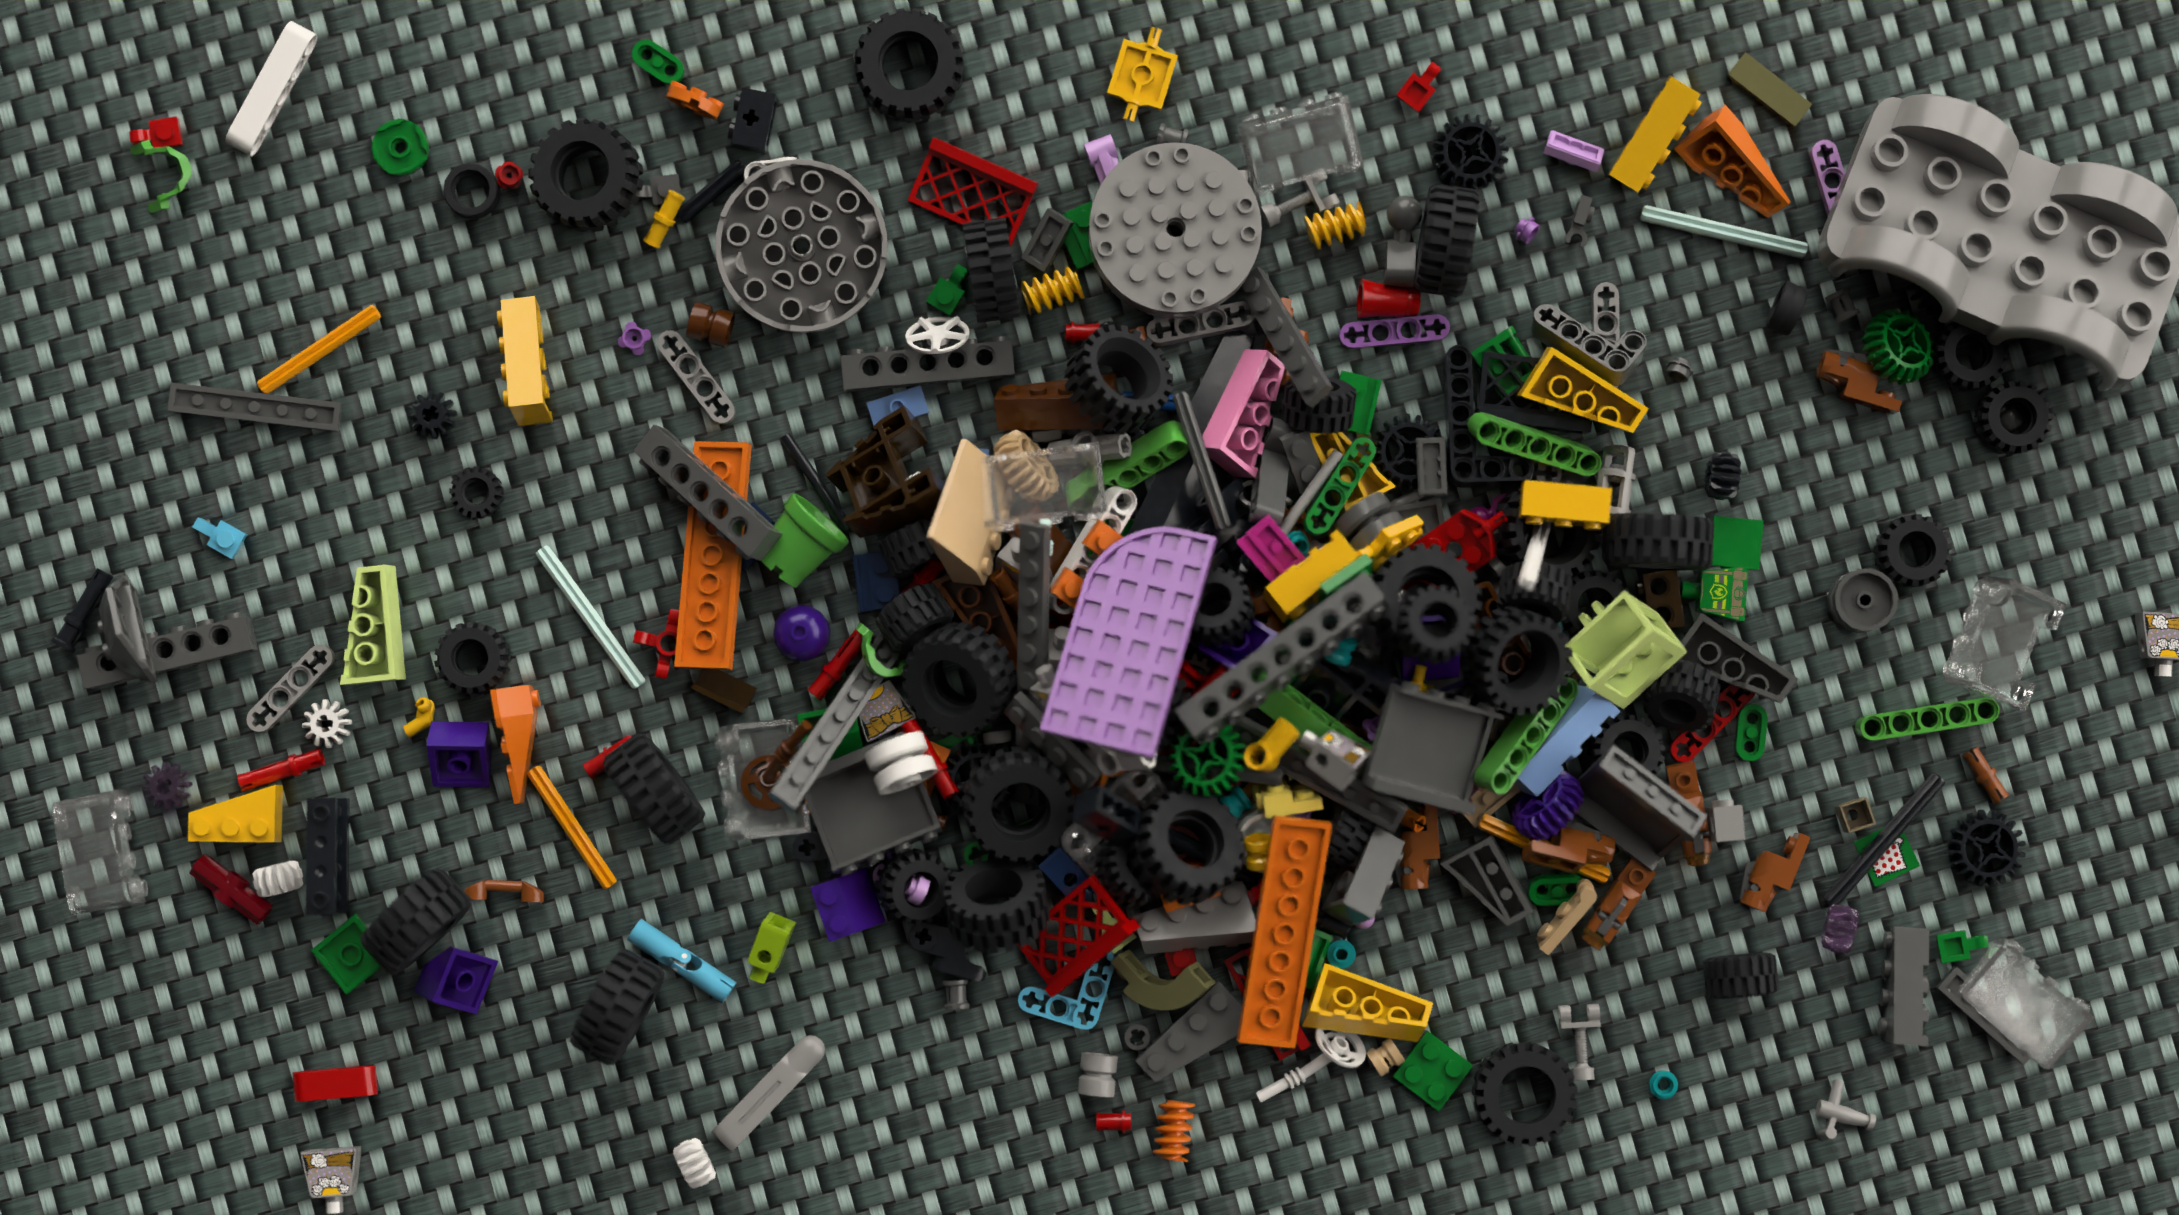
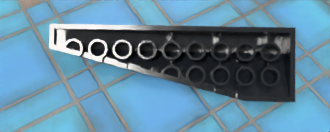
M1241 330L1225 333L1191 402L1201 435H1203L1244 350H1253L1255 337ZM1189 448L1185 456L1157 472L1128 535L1155 527H1175L1184 530L1201 516L1195 504L1204 496V492ZM1209 457L1217 483L1227 479L1228 472Z

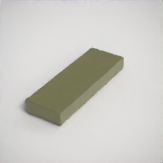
M1746 52L1727 74L1728 78L1792 128L1798 124L1813 105Z

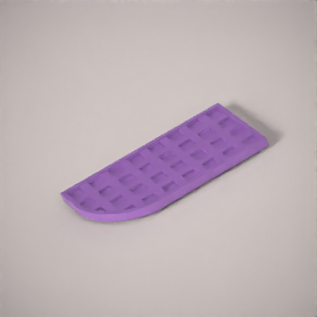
M1175 527L1149 528L1120 539L1097 558L1083 582L1040 727L1041 732L1141 757L1155 758L1217 543L1216 537Z

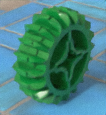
M1899 308L1882 311L1869 321V324L1864 329L1865 335L1861 339L1866 344L1862 350L1869 355L1866 361H1871L1874 365L1872 370H1879L1880 378L1887 377L1889 383L1897 382L1899 385L1913 383L1925 376L1929 368L1934 364L1932 359L1936 355L1935 351L1931 349L1935 342L1929 339L1932 332H1926L1924 329L1925 323H1919L1918 316H1910L1908 310L1901 311Z
M1186 725L1183 726V730L1186 733L1185 736L1180 733L1175 734L1176 739L1180 740L1178 745L1175 743L1170 744V748L1176 750V754L1168 755V759L1176 761V764L1171 765L1169 769L1172 772L1180 771L1174 777V780L1176 782L1184 780L1182 784L1184 790L1192 787V794L1198 795L1202 790L1203 796L1210 797L1211 789H1213L1215 795H1221L1220 785L1226 790L1232 789L1228 781L1229 779L1239 782L1240 778L1234 773L1236 770L1240 772L1245 770V767L1238 765V761H1244V755L1238 754V751L1243 750L1245 744H1235L1239 740L1240 734L1236 732L1230 735L1233 728L1231 725L1225 726L1214 740L1204 742L1199 748L1189 747L1195 740V737ZM1219 737L1227 746L1228 759L1222 758L1219 755V743H1217ZM1209 753L1213 755V758L1218 759L1219 762L1213 760L1205 762V760H1202V757L1195 754L1203 755ZM1186 755L1194 758L1196 762V778L1188 770ZM1213 768H1225L1215 779L1204 781Z

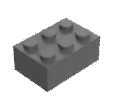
M1377 826L1372 827V831L1369 834L1370 838L1362 852L1353 861H1350L1348 865L1340 866L1321 907L1323 912L1349 926L1371 920L1379 914L1382 908L1381 898L1390 888L1393 881L1391 877L1392 872L1403 858L1404 853L1402 849L1405 842Z

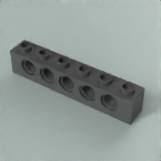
M1005 336L990 337L989 342L978 343L977 339H968L961 347L941 354L921 353L913 350L909 345H904V350L893 351L892 347L875 348V353L864 354V349L848 350L847 355L841 356L845 393L1015 377L1012 340L1006 341ZM948 342L946 345L940 346V349L947 348V347H951V346H949V342ZM983 351H987L993 356L992 362L986 366L980 365L977 362L978 354ZM960 354L964 357V364L960 368H952L948 364L949 358L952 355ZM925 357H932L936 360L935 367L930 371H925L920 367V362ZM898 359L905 360L908 364L906 371L895 373L892 370L894 361ZM868 362H876L879 365V371L876 375L867 376L864 374L863 369Z
M654 424L634 449V452L641 458L639 463L647 470L657 472L660 475L658 480L667 488H674L679 493L678 499L689 507L693 505L698 510L696 515L701 520L718 528L716 533L725 541H732L737 546L735 551L747 560L754 558L762 561L782 535L778 529L666 428ZM670 454V460L665 465V458ZM689 471V478L684 483V476ZM708 489V496L703 500V494ZM727 506L728 512L727 515L723 518L722 512L724 508ZM747 524V532L742 536V528Z
M241 612L225 615L224 621L214 623L213 619L198 621L195 628L186 629L185 625L169 628V634L158 636V632L147 633L155 674L257 651L258 646L251 617L242 616ZM222 629H226L229 639L225 644L221 645L217 640V635ZM194 636H198L201 640V646L197 651H192L189 646V642ZM169 642L173 647V652L170 657L165 658L162 655V647L165 643ZM102 645L85 648V654L77 655L84 689L93 690L139 679L136 676L119 670L117 666L114 670L109 671L106 667L107 658Z

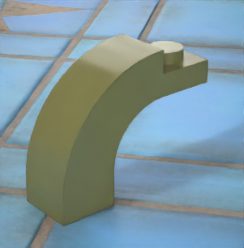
M1129 949L1117 955L1111 961L1117 974L1130 983L1123 992L1138 1004L1155 1010H1174L1184 1007L1203 996L1216 984L1198 962L1186 967L1176 979L1165 980L1150 973Z

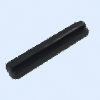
M735 160L679 208L676 214L683 223H688L744 175L746 168L740 160Z

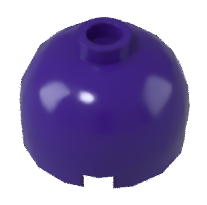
M807 605L792 606L782 612L774 624L773 631L775 645L779 651L789 659L801 662L815 659L821 655L829 644L831 634L828 621L822 612Z

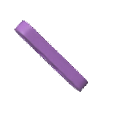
M1438 314L1350 322L1341 328L1339 341L1347 349L1436 342L1443 340L1448 335L1450 324L1446 317ZM1435 320L1438 321L1439 325H1444V329L1440 331L1439 335H1435V332L1430 330L1424 332L1426 337H1420L1422 328L1419 321L1425 322L1424 327L1432 326ZM1404 323H1412L1416 327V335L1413 338L1402 336L1400 328ZM1381 325L1388 330V337L1385 340L1377 341L1374 339L1372 330L1375 326ZM1363 326H1368V343H1364L1365 337L1356 338L1355 343H1350L1348 338H1344V334H1347L1350 328H1353L1354 333H1363Z

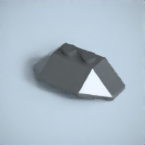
M126 574L105 589L99 606L101 620L97 621L102 637L106 639V643L102 645L107 660H113L119 670L154 683L157 682L137 590Z

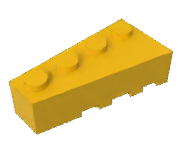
M1669 76L1665 82V87L1655 98L1648 114L1642 119L1633 134L1634 136L1627 143L1609 175L1636 192H1639L1641 188L1647 190L1655 177L1651 173L1657 163L1662 166L1671 152L1667 149L1672 139L1678 141L1686 126L1682 123L1688 114L1693 117L1702 103L1698 100L1701 94Z
M535 296L501 300V310L497 311L499 328L503 327V337H499V347L501 354H505V363L501 364L503 381L507 380V390H503L505 408L509 407L518 426L553 422L552 412L549 411L544 400L550 398L546 377L541 373L547 367L544 350L539 348V345L544 343L540 306Z
M1553 347L1546 348L1517 396L1631 433L1635 431L1649 409Z
M1324 963L1316 979L1302 1026L1418 1042L1427 1026L1433 1003Z

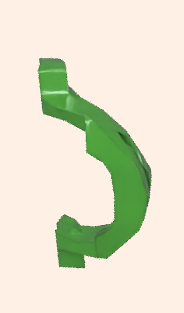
M149 140L133 145L130 148V152L134 157L162 154L173 158L177 162L181 178L177 182L175 189L169 193H162L157 196L158 200L148 204L149 213L169 209V199L183 191L191 177V164L188 158L171 147H153Z
M859 622L856 630L862 635V655L868 671L880 677L901 675L903 666L906 665L905 659L900 661L899 666L893 669H887L875 657V649L870 646L873 632Z

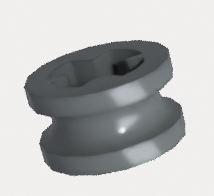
M1133 1024L1126 1029L1124 1039L1129 1048L1141 1050L1149 1044L1150 1033L1144 1025ZM1134 1029H1138V1032L1142 1030L1145 1033L1142 1037L1143 1043L1137 1045V1042L1132 1044L1129 1040L1132 1037L1131 1031Z

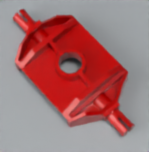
M1462 509L1410 545V550L1415 544H1424L1425 549H1429L1431 544L1440 545V551L1446 553L1449 543L1457 542L1462 547V554L1454 558L1458 561L1464 558L1469 563L1466 569L1470 573L1496 557V542L1493 532L1497 527L1507 522L1508 519L1505 516L1496 522L1497 519L1504 515L1502 511H1499L1489 520H1484L1477 514ZM1421 579L1410 580L1409 583L1402 587L1406 591L1417 582H1423L1428 586L1434 585L1435 589H1438V586L1434 583Z

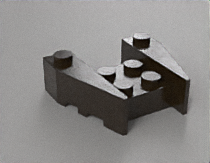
M905 406L879 420L873 426L875 431L865 441L861 438L854 445L857 449L844 462L840 459L826 473V477L842 493L849 491L856 511L844 517L843 521L860 538L905 526L918 520L930 519L935 515L945 483L930 467L911 478L908 476L902 458L925 445L928 441L920 422Z

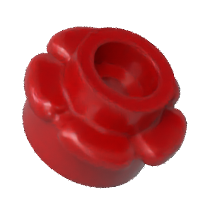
M504 162L495 171L498 185L504 189L519 187L521 184L520 180L523 178L522 169L513 162ZM508 173H510V174L512 175V177H511V178H507L506 175H507Z

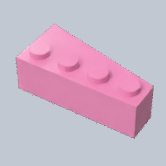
M1244 350L1202 435L1208 456L1233 477L1256 478L1257 475L1256 460L1258 455H1262L1265 443L1261 442L1265 426H1270L1272 418L1270 415L1271 403L1277 399L1285 368L1283 363L1268 350Z

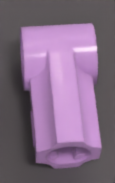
M1111 134L1084 144L1091 167H1094L1100 185L1108 173L1118 164L1117 159L1119 156Z

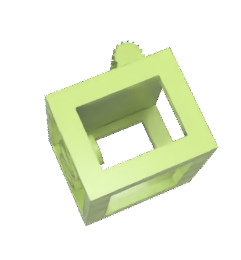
M1626 591L1622 592L1606 608L1597 600L1594 601L1591 605L1598 615L1592 620L1588 614L1582 612L1578 617L1584 628L1569 643L1564 645L1572 649L1573 657H1568V659L1587 686L1622 709H1625L1687 653L1660 614ZM1586 669L1594 673L1596 676L1592 678Z

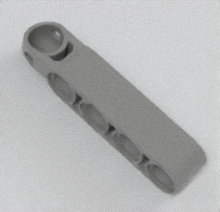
M814 1035L803 1037L711 1133L732 1152L825 1055L823 1041Z

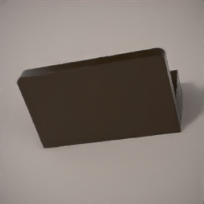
M702 669L696 683H693L691 689L743 714L746 713L758 689L721 670Z

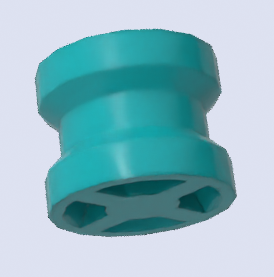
M1354 637L1346 638L1338 644L1339 647L1332 654L1323 656L1334 664L1349 665L1352 659L1350 653L1352 650H1355L1358 643L1357 639Z
M1237 785L1232 787L1230 794L1221 796L1218 799L1221 805L1225 803L1230 808L1228 812L1232 817L1236 816L1237 820L1241 818L1242 812L1245 810L1249 811L1254 807L1247 795Z

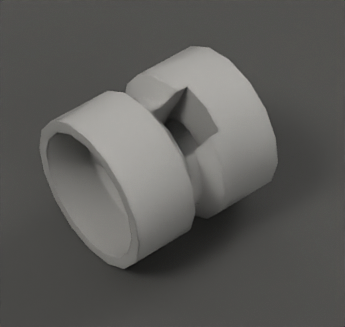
M1082 1052L1080 1069L1084 1071V1074L1079 1077L1078 1094L1114 1097L1116 1080L1111 1076L1117 1072L1118 1056Z

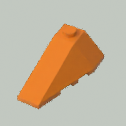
M1723 105L1704 118L1674 148L1692 170L1700 175L1703 172L1717 181L1715 185L1722 189L1724 187L1739 195L1740 201L1767 218L1790 204L1789 198L1747 130L1726 105Z

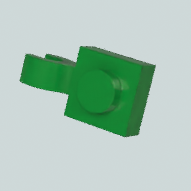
M957 263L948 281L941 277L939 278L926 302L951 317L965 294V291L958 287L968 273V270Z
M1965 930L1935 935L1941 964L1971 959L1969 950L1989 947L1987 935L1967 938Z

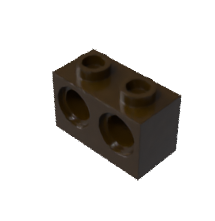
M1677 569L1639 575V581L1635 582L1637 598H1642V602L1653 610H1656L1658 607L1665 609L1668 614L1666 624L1670 629L1684 627ZM1654 579L1661 581L1663 584V592L1660 595H1655L1650 590V583Z

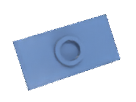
M921 385L867 402L873 425L902 406H905L915 418L929 413Z

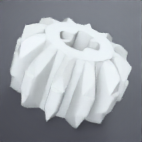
M324 699L322 700L321 707L317 703H313L311 706L315 713H304L306 718L311 719L310 723H302L303 728H311V731L305 735L306 738L311 739L316 736L314 740L315 746H320L324 741L326 748H332L333 740L338 745H341L343 739L340 734L350 735V731L344 729V725H351L352 720L343 719L349 713V710L344 708L339 711L340 702L335 701L330 706L329 700ZM326 716L328 720L333 721V726L328 727L329 731L327 728L322 727V721H326Z
M294 860L258 868L252 873L254 889H256L257 895L260 897L293 891L303 885L302 870L298 862Z
M699 1139L686 1140L674 1148L673 1154L691 1188L702 1187L715 1178L716 1172Z

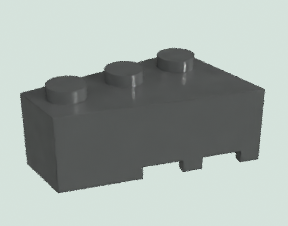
M1490 834L1441 861L1440 864L1446 870L1453 874L1463 886L1468 888L1507 926L1533 913L1534 907L1494 835Z

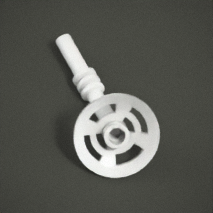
M1316 1028L1315 1038L1323 1054L1302 1068L1296 1067L1295 1071L1290 1070L1289 1075L1285 1073L1284 1077L1255 1092L1259 1101L1263 1102L1289 1087L1293 1089L1295 1084L1297 1086L1300 1085V1081L1305 1083L1307 1077L1332 1061L1347 1068L1360 1066L1366 1058V1050L1362 1040L1354 1033L1336 1031V1033L1330 1032L1325 1035L1323 1032L1325 1029ZM1345 1038L1351 1042L1355 1052H1350L1349 1044Z

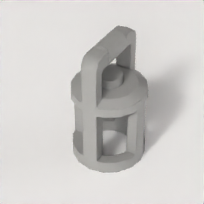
M1627 445L1606 446L1603 450L1601 468L1596 473V476H1598L1597 487L1609 488V482L1620 483L1617 507L1610 506V514L1631 513L1629 503L1632 482L1636 480V475L1632 473L1635 449ZM1612 456H1625L1624 465L1611 464Z

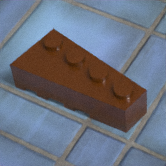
M1116 374L1101 375L1107 385L1118 393ZM1069 379L1025 385H1005L999 388L994 398L998 431L1103 429V424L1099 422L1097 426H1094L1089 422L1092 418L1086 413L1083 417L1078 412L1081 408L1079 403L1074 405L1071 403L1069 398L1073 395V391H1066L1065 383Z

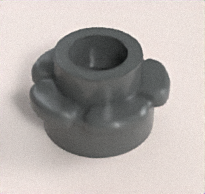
M1680 357L1668 361L1666 365L1668 368L1666 375L1677 382H1687L1689 376L1693 375L1694 370L1691 368V363L1688 360Z

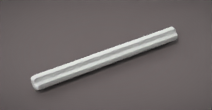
M1543 521L1542 525L1533 526L1518 582L1521 588L1526 587L1527 591L1532 590L1537 581L1552 522Z

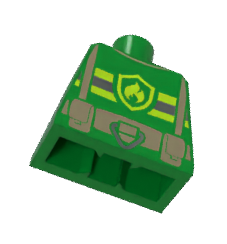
M1749 567L1699 571L1697 582H1681L1680 596L1683 599L1696 600L1695 612L1733 622H1744Z

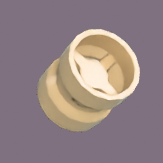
M1390 1038L1384 1040L1379 1048H1372L1366 1052V1055L1381 1077L1389 1072L1390 1067L1394 1065L1399 1066L1405 1062Z

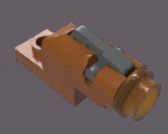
M1688 761L1665 766L1668 786L1706 814L1703 794L1699 790L1695 762ZM1707 817L1691 840L1688 841L1685 838L1680 842L1683 857L1687 859V864L1690 866H1699L1710 862L1712 845Z
M1631 857L1598 902L1600 905L1584 927V934L1581 939L1598 951L1603 946L1607 947L1642 898L1641 894L1654 878L1656 872H1650Z

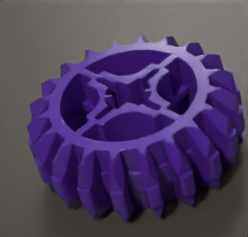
M1563 770L1538 797L1522 792V795L1516 798L1517 804L1512 807L1513 812L1510 816L1516 830L1530 841H1538V839L1543 838L1547 840L1552 834L1557 835L1558 831L1565 828L1569 821H1573L1572 817L1580 811L1578 807L1583 804L1582 798L1584 796L1582 787L1579 785L1580 783Z

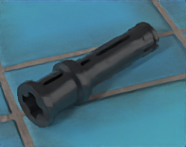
M98 568L96 569L71 615L68 614L64 617V625L57 637H53L51 642L75 653V645L81 634L87 632V622L113 576Z

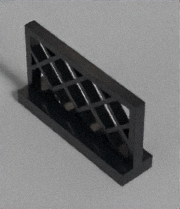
M1492 352L1482 353L1477 408L1474 414L1483 412L1535 429L1588 434L1591 432L1592 421L1590 419L1569 412H1557L1559 410L1557 408L1553 411H1545L1539 402L1533 400L1527 406L1521 408L1517 407L1510 399L1525 383V381L1522 382L1513 369L1520 363H1527L1533 370L1540 358ZM1489 359L1500 360L1507 369L1496 379L1488 371ZM1507 361L1516 362V363L1513 364L1512 366H1510V365L1507 363ZM1507 373H1510L1519 386L1507 395L1497 381ZM1488 377L1491 383L1486 386V381ZM1492 385L1504 397L1497 404L1484 403L1485 391ZM1507 401L1510 406H1504L1501 404ZM1534 404L1538 410L1529 408Z

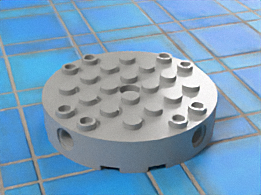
M1188 143L1156 144L1136 151L1123 159L1108 173L1101 183L1094 198L1089 219L1088 239L1090 253L1098 274L1111 289V292L1130 307L1133 306L1138 310L1146 312L1148 315L1161 318L1193 317L1218 307L1233 296L1245 282L1254 265L1260 247L1262 233L1261 215L1251 186L1241 172L1224 157L1209 149ZM1171 225H1174L1181 229L1182 235L1173 237L1166 230Z
M809 159L786 160L756 171L746 178L734 193L731 194L721 212L715 236L716 260L720 275L729 293L736 303L751 317L771 328L792 333L819 332L849 320L872 298L879 286L886 266L888 250L887 231L884 219L875 200L868 190L853 178L852 175L838 167ZM802 238L806 239L810 244L809 251L805 254L795 252L793 249L795 241Z

